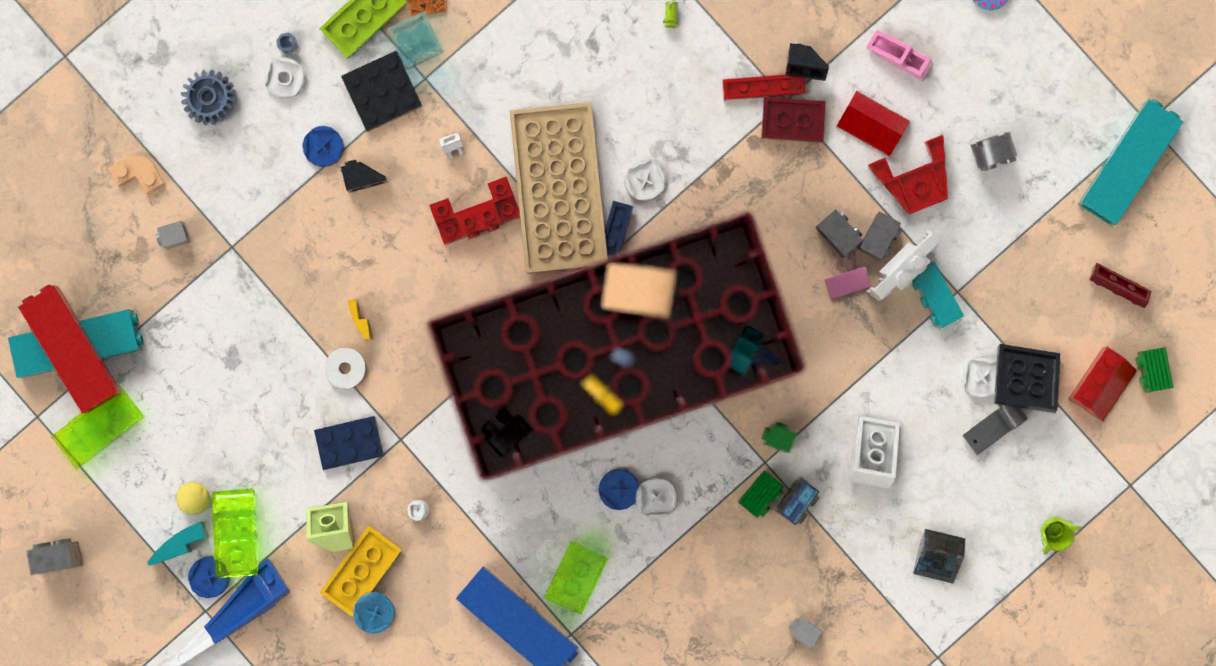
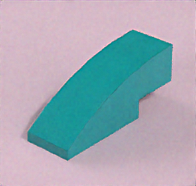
M746 325L730 354L729 367L745 374L765 334Z
M204 521L183 529L164 542L147 561L148 566L192 552L190 543L209 537Z

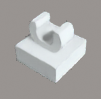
M458 132L439 139L444 154L447 153L450 159H452L451 152L455 149L459 151L460 155H463L461 148L463 144Z

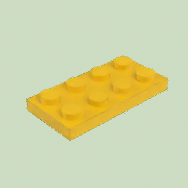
M368 525L354 544L353 549L348 552L319 593L353 617L354 604L361 596L373 591L403 549Z

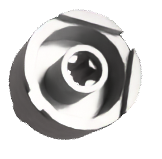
M1010 132L970 145L977 168H981V171L994 169L997 167L996 163L999 162L1001 164H1008L1017 161V152Z

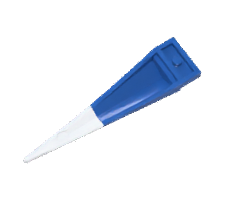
M266 559L253 569L211 620L166 666L184 665L275 607V603L291 591L272 561Z

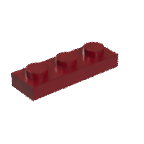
M1099 263L1095 264L1091 272L1090 281L1112 291L1115 295L1131 301L1135 305L1143 308L1148 305L1151 290Z

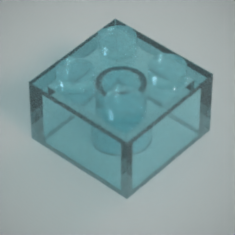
M425 11L387 29L407 70L444 53Z

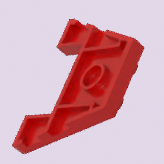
M943 135L924 142L931 157V163L893 177L886 157L867 165L908 215L948 199Z

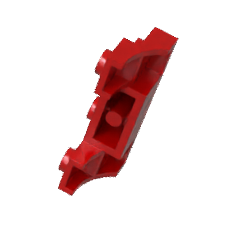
M507 176L487 183L493 199L456 213L453 211L449 198L429 205L444 245L467 237L469 240L480 236V232L485 230L488 233L500 229L499 225L520 218V211Z

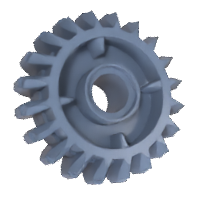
M202 70L201 77L198 73H194L196 79L193 81L189 77L187 80L191 84L189 86L183 85L187 92H181V96L186 97V99L181 100V104L187 105L183 110L190 112L188 116L191 119L196 117L195 122L200 123L203 119V124L208 125L210 119L211 124L216 125V118L223 122L222 115L230 117L227 110L234 111L235 108L230 103H236L237 100L231 96L236 95L237 92L230 90L234 87V84L232 82L228 83L229 78L227 76L222 78L221 72L215 75L214 70H210L207 75V72ZM207 93H213V99L210 102L204 101Z

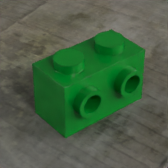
M777 422L775 425H770L769 428L765 427L761 439L764 440L763 445L790 453L797 433L789 431V426Z

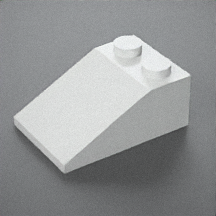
M859 416L850 464V482L890 489L896 476L900 423Z

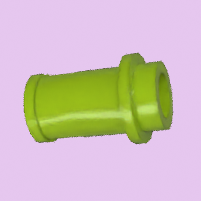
M670 1L665 2L664 27L676 28L677 24H679V20H677L678 2L672 1V4H670Z

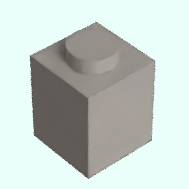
M182 221L157 228V242L159 246L162 245L165 249L190 243L185 223Z
M801 616L799 619L795 618L789 626V629H791L789 634L810 649H812L823 633L822 630Z

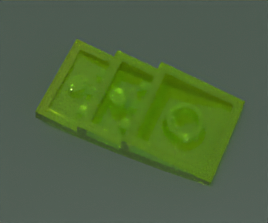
M120 384L118 386L122 391L121 394L88 414L80 413L70 420L66 426L51 435V439L76 470L144 418V415Z
M254 489L212 491L213 546L216 578L258 575V535L256 533Z

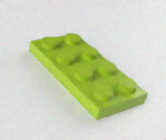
M349 0L319 29L349 59L407 5V2L405 0Z

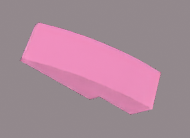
M876 30L866 47L890 64L922 81L933 65L931 58Z

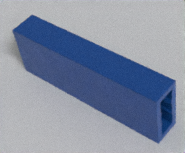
M485 566L478 571L456 597V600L533 666H563L567 661L571 663L578 655V652H576L578 646Z

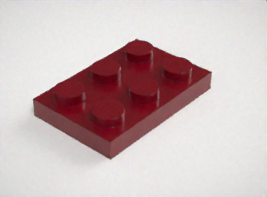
M764 97L761 139L823 143L826 101Z

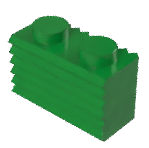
M1166 347L1137 352L1138 356L1135 358L1138 369L1141 368L1142 375L1139 381L1141 388L1145 389V393L1174 388Z
M763 470L738 500V503L756 518L759 516L764 517L771 509L768 506L771 501H777L784 493L781 490L784 486Z

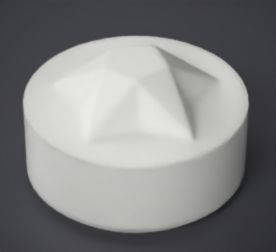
M423 500L412 501L408 506V515L414 521H422L427 518L429 507Z

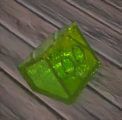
M571 540L544 598L582 615L608 558Z

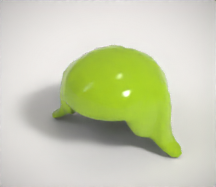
M1057 516L1045 520L1040 530L1044 546L1043 554H1047L1050 550L1063 551L1070 547L1075 539V531L1080 530L1081 526L1074 525L1071 521Z

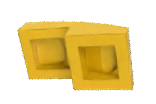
M348 300L349 310L357 329L366 340H372L369 319H361L358 300Z

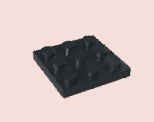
M397 50L341 75L366 132L423 107Z
M999 344L997 347L994 404L1056 413L1058 410L1060 353Z

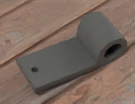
M997 404L999 406L997 410L962 436L975 454L979 455L1009 431L1014 430L1028 419L1021 408Z

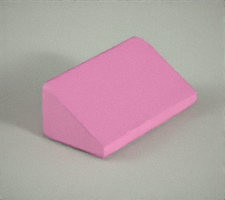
M865 266L825 279L831 299L870 287Z

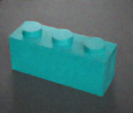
M933 262L927 265L926 270L918 274L912 280L911 285L915 291L918 290L922 296L920 301L925 309L928 308L932 314L929 317L933 325L941 329L964 317V314L936 263Z

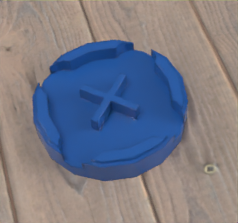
M327 126L313 128L304 137L302 145L303 153L308 161L319 167L332 166L338 162L344 150L343 139L340 134Z
M611 470L603 476L599 483L600 499L611 509H628L636 502L635 498L639 484L635 476L627 470Z
M204 557L192 565L188 574V581L192 591L198 596L213 598L224 593L228 588L230 571L227 565L219 558Z

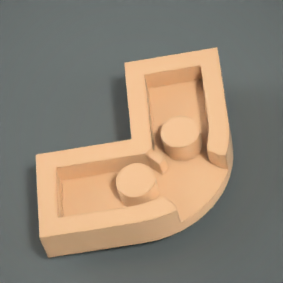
M129 156L108 167L119 187L136 177L146 194L165 185L155 165L143 156Z

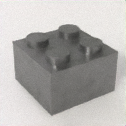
M71 538L53 541V546H51V542L33 545V549L26 550L30 574L35 575L82 566L78 541L72 542Z

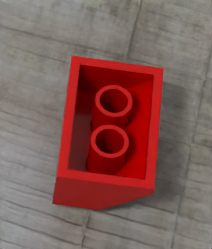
M1108 346L1102 347L1068 399L1103 422L1137 370L1123 356Z

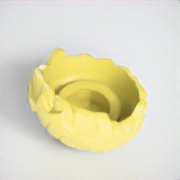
M187 482L182 485L176 496L178 507L189 515H197L204 512L209 507L211 501L209 491L202 484L196 482Z

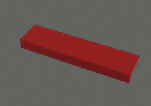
M772 75L722 79L724 101L806 94L805 78Z

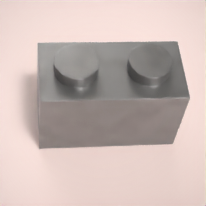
M835 209L815 228L843 258L863 239L859 229L855 226L852 228L847 222L849 220L842 211L838 212Z
M879 211L858 250L878 261L882 260L883 257L887 258L892 249L889 246L892 239L896 241L902 231L899 229L901 223Z

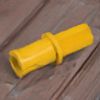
M592 375L583 383L582 386L596 397L595 400L600 401L611 413L614 414L621 408V403L608 392L609 389H605Z

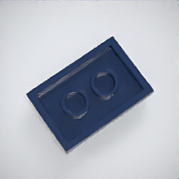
M375 416L314 430L323 470L384 456Z

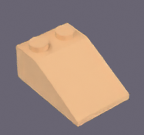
M609 264L603 307L667 317L674 272Z

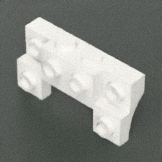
M928 230L926 234L922 235L924 240L918 246L907 243L879 271L884 278L880 277L879 281L881 283L875 288L870 287L866 291L870 297L879 301L889 296L894 287L901 291L909 287L912 280L918 274L924 272L927 265L931 262L926 255L936 249V245L940 242L938 237Z

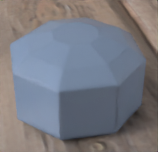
M282 33L277 38V48L285 54L293 53L297 48V39L290 33Z
M620 349L615 350L612 356V360L627 367L631 366L634 359L630 353Z

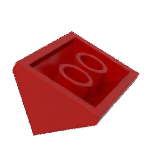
M856 91L836 127L890 156L910 121Z

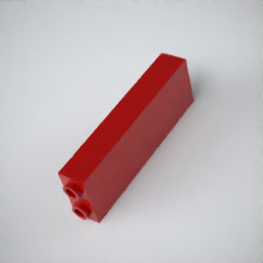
M49 284L40 289L41 293L35 297L31 295L22 300L23 304L18 306L80 412L88 414L121 394L122 391L59 286H51Z

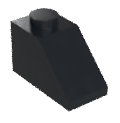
M790 43L785 75L826 81L829 65L811 46Z
M357 160L347 161L345 166L340 167L348 193L389 183L386 176L362 162H357Z

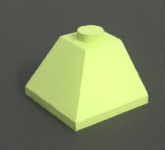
M347 502L306 509L308 542L331 552L353 549V533Z

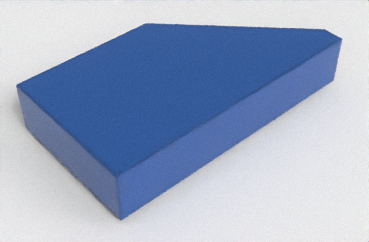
M760 344L750 364L753 366L779 364L781 360Z

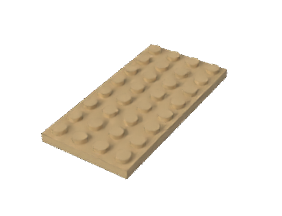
M591 102L510 110L526 274L578 269L607 259Z

